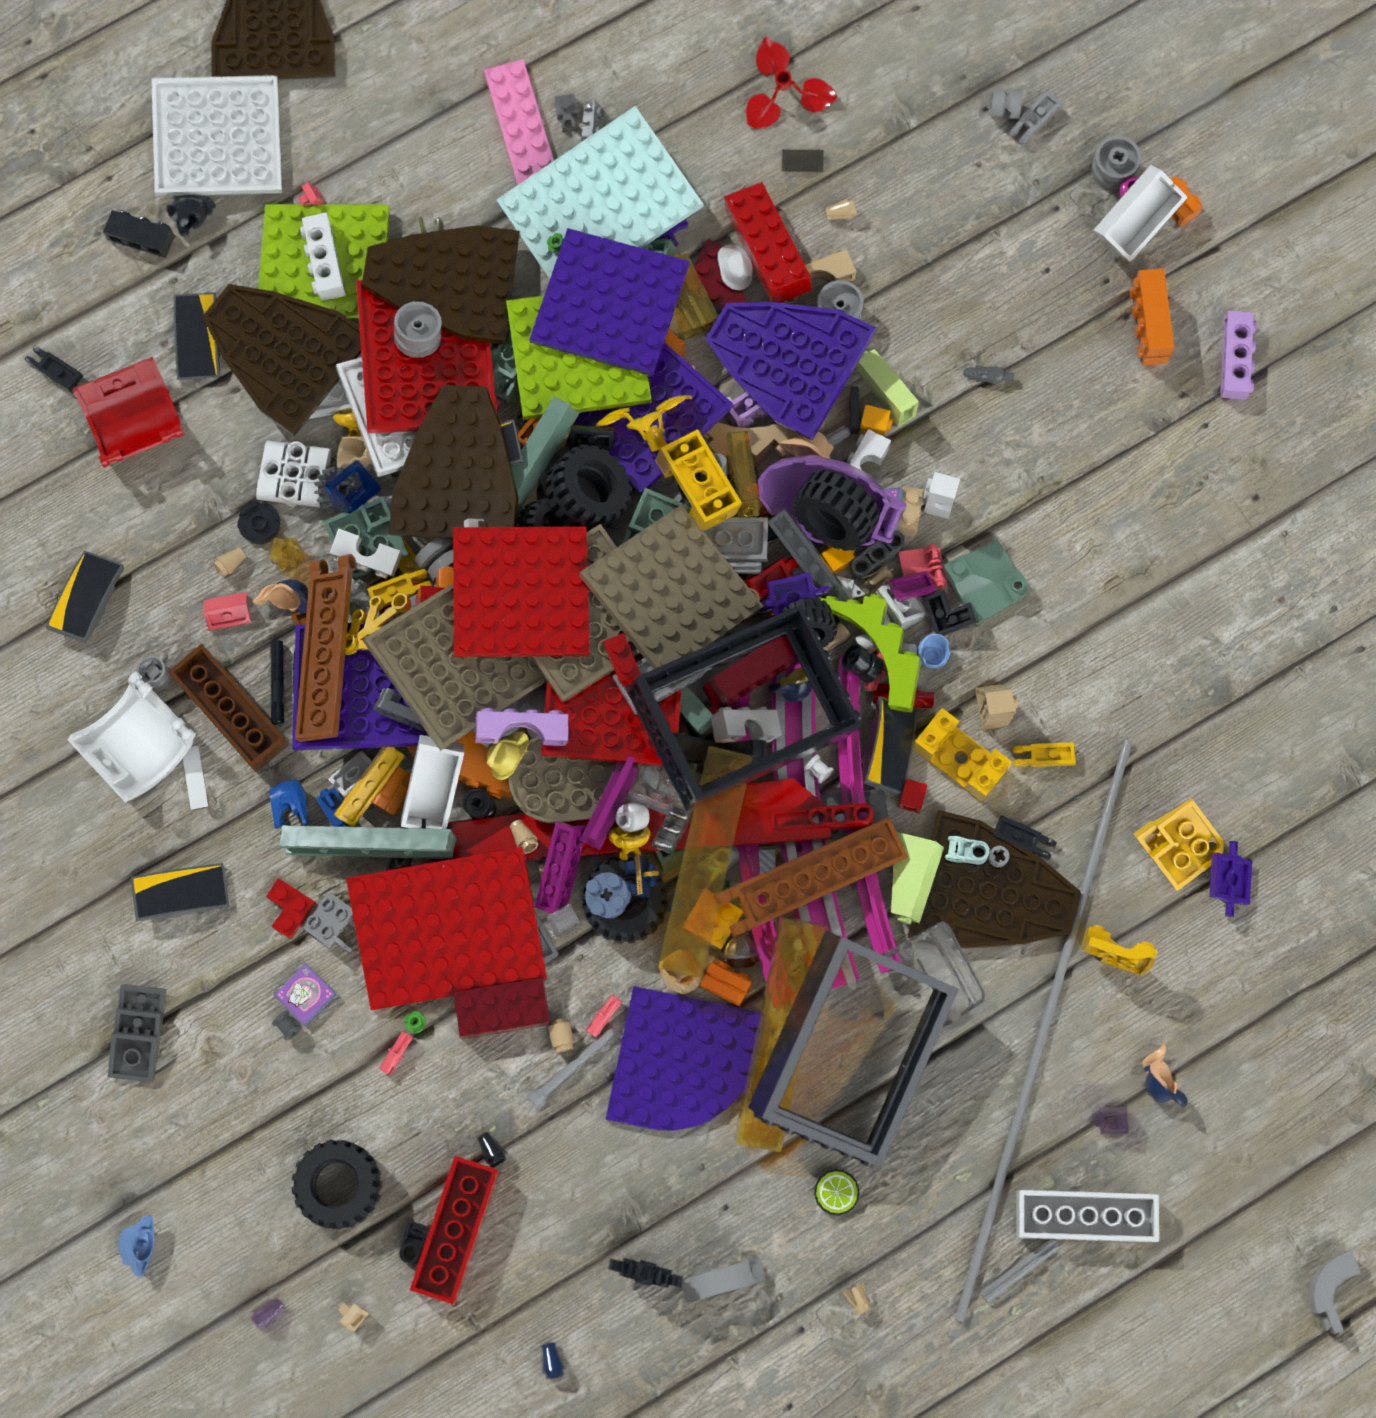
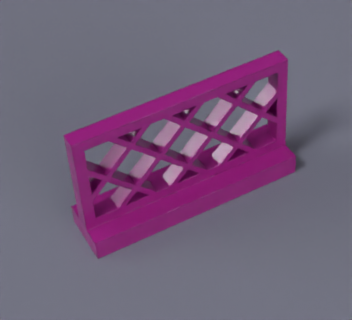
M629 756L626 763H617L580 838L581 842L598 850L601 849L615 821L618 808L623 804L639 772V769L633 766L634 758Z

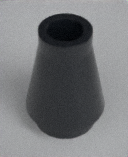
M489 1132L477 1138L485 1162L490 1167H497L507 1159L505 1150L492 1138Z

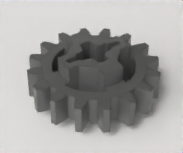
M330 467L323 469L322 474L317 475L320 481L314 484L318 487L314 494H319V498L316 501L323 503L321 508L327 509V513H343L349 510L348 506L354 505L351 499L356 498L353 491L357 488L352 486L354 479L348 478L350 473L344 472V468Z

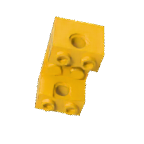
M698 429L660 448L655 461L665 478L674 475L692 506L689 515L697 523L700 530L704 532L737 514L742 502ZM703 473L706 476V481H697L695 474Z
M941 708L916 739L913 750L982 803L1009 770L1012 761L996 749L992 753L987 751L957 728L960 721ZM963 753L966 755L967 761L959 764L955 761V755Z

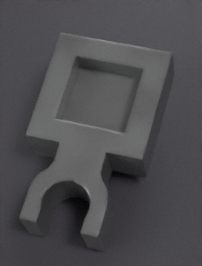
M575 94L554 96L557 119L563 118L561 121L562 132L565 131L567 123L572 124L573 130H576L575 121L572 118L578 116Z

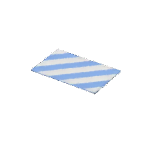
M775 849L759 850L760 874L775 868Z

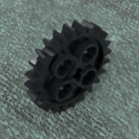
M610 1258L608 1269L619 1272V1276L648 1286L653 1284L668 1288L671 1285L681 1288L683 1276L672 1274L673 1270L659 1267L655 1263L644 1260L639 1262L623 1258V1261Z

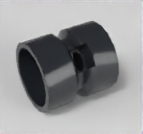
M860 644L850 646L842 658L843 668L852 674H856L858 678L867 683L876 680L883 670L884 663L882 658L872 652H868V649Z
M476 788L464 795L462 805L465 812L472 819H484L495 816L496 804L486 791Z

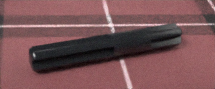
M272 640L270 642L271 723L280 725L284 723L283 641Z

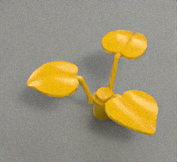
M691 395L672 397L655 408L656 412L649 413L635 420L629 415V408L618 409L606 415L596 426L608 425L620 418H627L630 421L626 425L627 428L638 430L643 439L647 440L651 451L654 452L667 445L663 436L665 430L663 428L662 414L685 399L693 398ZM657 418L659 422V428H657V425L651 426V424Z

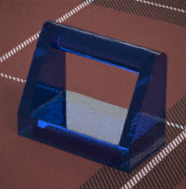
M355 460L325 484L339 513L352 514L381 491L377 481L358 460ZM356 471L362 484L344 497L337 490L336 486Z

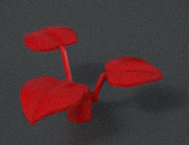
M766 36L758 47L756 65L763 75L768 76L775 72L776 88L771 100L765 94H757L750 98L746 106L747 125L757 129L773 125L781 114L780 106L773 102L779 90L786 91L791 86L802 94L801 104L809 112L825 110L837 100L838 96L828 83L818 78L807 79L803 84V90L800 89L795 81H792L791 73L785 70L790 61L789 52L783 45Z

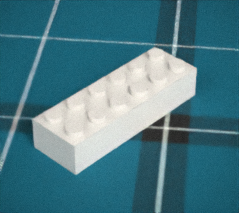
M1019 1190L1016 1191V1238L1159 1242V1194Z

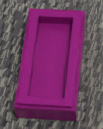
M928 571L892 579L888 583L897 602L934 593L937 589Z

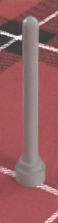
M610 1028L605 1031L542 1089L538 1088L536 1091H531L527 1095L530 1101L540 1109L545 1104L546 1096L615 1035V1030Z

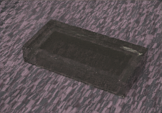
M782 149V172H823L824 150Z

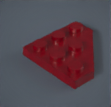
M707 239L681 291L696 296L720 308L721 311L726 303H746L743 290L731 289L722 280L718 252L723 245Z

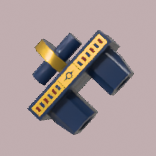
M634 855V859L624 863L626 874H635L636 876L635 882H628L631 895L652 898L651 887L656 886V879L662 877V872L655 871V864H649L648 857Z

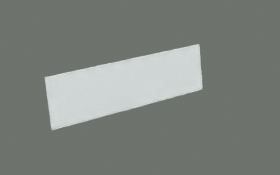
M199 746L190 747L183 758L191 810L208 806Z

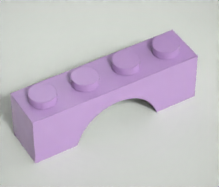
M483 708L481 711H477L475 743L498 744L502 735L515 727L531 729L539 736L543 745L566 746L568 741V714H562V711L554 710L549 711V713H540L539 710H527L526 713H520L515 709L495 712V709Z

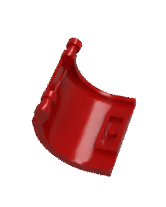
M153 357L73 388V392L94 435L100 453L99 460L103 468L163 443L170 442L171 439L184 436L180 418Z

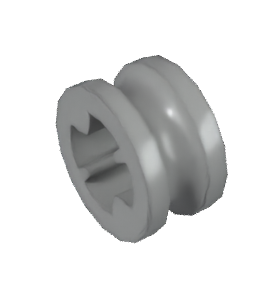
M1003 846L993 847L989 852L988 860L993 866L1002 867L1009 860V852ZM999 851L1002 852L1004 861H1001V859L999 862L995 861L996 856L993 853L996 852L998 854Z

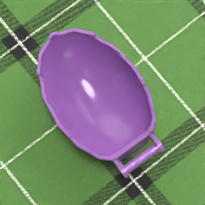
M816 455L783 458L770 465L758 478L759 498L769 514L772 516L777 515L786 508L808 539L824 544L823 541L814 538V535L810 532L808 533L804 529L805 527L798 522V517L795 516L793 509L795 495L808 477L816 471L832 470L834 473L839 472L847 478L850 477L856 484H860L872 496L871 499L876 502L879 509V522L863 545L874 544L875 539L891 543L900 515L907 507L904 501L886 495L883 487L868 473L846 462ZM892 507L894 509L885 532L879 530L887 509Z

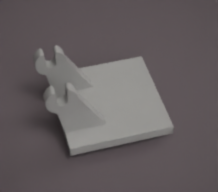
M328 892L301 927L328 948L336 942L349 953L353 951V949L337 937L347 923L355 928L354 921L352 920V908Z

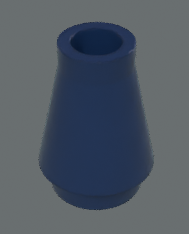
M555 1343L542 1345L543 1374L546 1375V1379L563 1376L565 1366Z

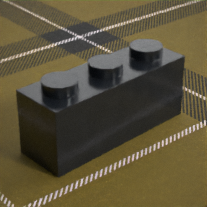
M112 210L103 230L108 241L164 258L167 257L175 237L171 227L166 223L159 222L157 224L143 216L137 218L123 210L119 212Z

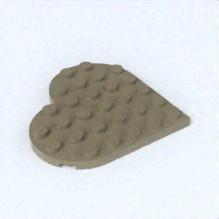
M539 736L529 740L525 754L518 763L514 773L508 778L510 792L517 806L529 817L544 823L553 824L560 821L565 823L590 820L617 762L541 756L542 741ZM633 764L634 767L639 769V772L623 804L637 801L643 803L647 808L642 765Z

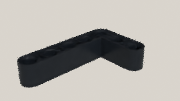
M673 733L687 763L719 769L743 767L758 760L757 757L766 756L765 740L720 743Z

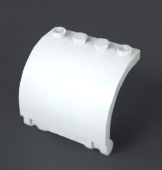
M134 672L128 678V688L108 713L92 725L71 734L68 738L73 747L124 802L145 793L164 779L187 754L196 736L192 729H188L185 726V721L182 718H178L152 690L153 687L148 682L145 683L142 680L139 672Z

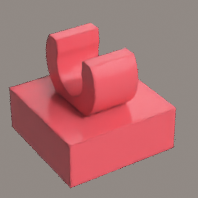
M309 182L302 186L305 194L298 198L302 206L305 204H312L314 206L326 204L316 186Z

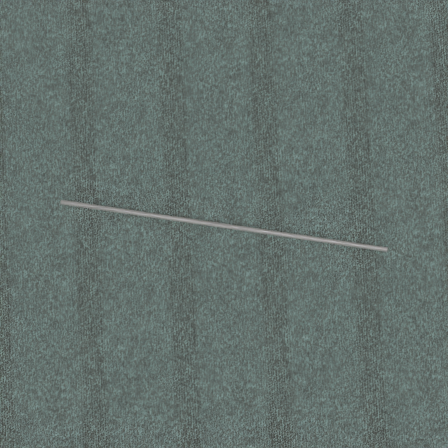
M1124 740L1080 889L1071 934L1067 935L960 1299L955 1320L964 1322L1129 757L1133 743L1130 740Z

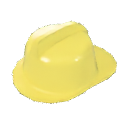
M519 731L514 732L505 739L500 740L498 744L490 746L486 760L487 764L491 767L492 775L496 779L504 780L514 773L528 748L529 738L527 734Z

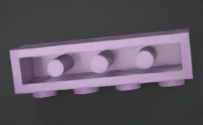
M747 392L731 401L734 407L726 414L734 427L748 428L756 418L768 415Z

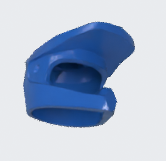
M297 779L284 781L270 788V801L275 829L284 826L282 817L286 809H292L294 816L300 815L304 826H309L306 793Z

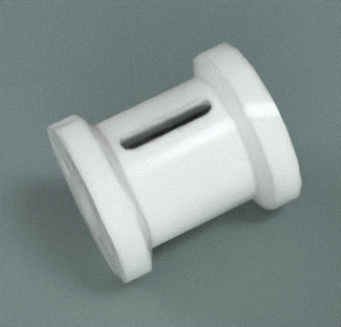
M818 754L804 768L806 771L813 773L818 778L820 784L834 771L832 767L829 768L820 760Z

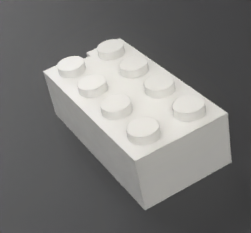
M1150 165L1095 227L1094 231L1120 257L1131 262L1188 197L1173 184L1171 179L1162 170Z
M420 735L401 816V827L421 829L423 818L426 819L425 829H447L464 756L463 743L454 742L440 751L431 737Z

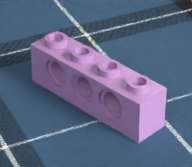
M1228 311L1224 318L1220 398L1246 400L1249 393L1253 392L1254 380H1251V373L1254 372L1255 360H1252V353L1255 352L1256 347L1253 333L1256 332L1257 321L1253 320L1254 313ZM1236 333H1241L1244 338L1237 337ZM1235 353L1242 354L1244 358L1236 357ZM1234 373H1240L1243 378H1237Z

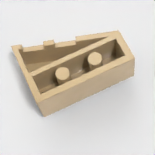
M1001 684L975 688L982 730L1008 726L1011 719H1013V715L1016 714V709H1018L1017 696H1013L1012 689Z

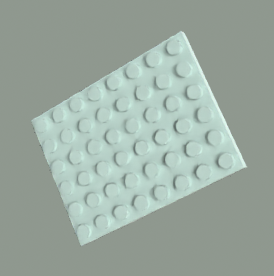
M636 106L497 199V202L516 230L520 231V236L549 279L558 254L549 251L547 239L555 233H561L564 237L567 228L643 248L704 206Z

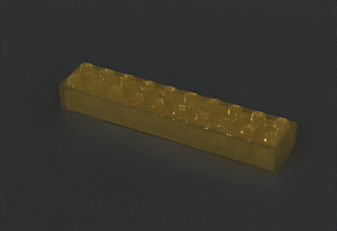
M709 746L699 786L751 763L753 756ZM746 784L694 808L657 967L659 969L698 978L703 977L719 907L714 895L723 890Z
M780 916L734 1136L736 1144L777 1152L782 1150L785 1132L775 1125L773 1127L754 1117V1112L748 1108V1105L825 930H827L824 924ZM800 1060L780 1103V1107L790 1110Z

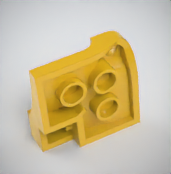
M1192 798L1152 822L1149 821L1133 833L1134 837L1176 891L1180 890L1211 866L1213 853L1222 854L1224 850L1223 840ZM1210 842H1214V846L1212 848H1209Z
M1093 925V927L1089 926L1086 929L1081 945L1083 946L1082 952L1100 957V962L1141 976H1144L1153 967L1158 952L1154 949L1155 945L1141 941V944L1137 943L1133 948L1128 949L1110 938L1111 933L1106 932L1105 927Z

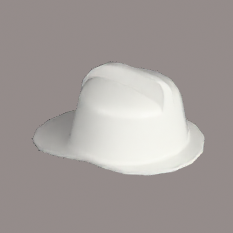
M732 244L723 246L718 252L722 280L728 287L734 290L747 288L752 281V261L739 246Z

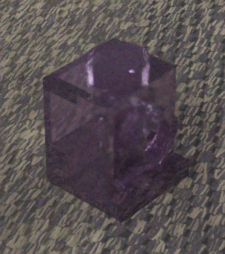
M1127 1106L1099 1107L1100 1113H1095L1096 1127H1100L1101 1134H1128ZM1115 1116L1116 1119L1110 1122L1107 1117Z

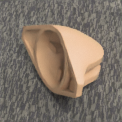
M819 431L813 441L799 434L792 439L783 440L780 444V447L796 457L816 455L830 459L829 456L834 448Z

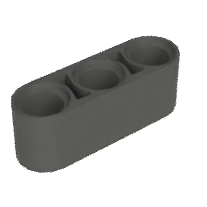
M900 531L893 532V539L900 543L898 546H892L890 543L878 540L852 561L850 570L852 577L859 581L865 580L866 578L862 577L876 572L897 556L898 552L903 549L904 535ZM874 552H880L883 555V557L881 559H875L872 556V554ZM857 565H863L866 567V570L864 572H859L855 569V567Z

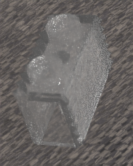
M570 904L546 917L548 923L545 926L552 939L557 937L558 941H562V939L569 937L570 934L573 935L574 932L577 933L578 930L581 931L582 929L580 921Z

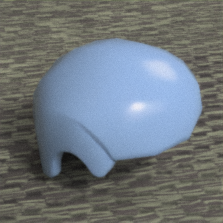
M934 633L926 636L919 643L917 649L921 664L929 669H938L944 666L951 655L948 639L941 634Z

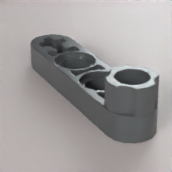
M383 688L373 709L383 716L427 733L409 707L398 704L401 695L392 689Z

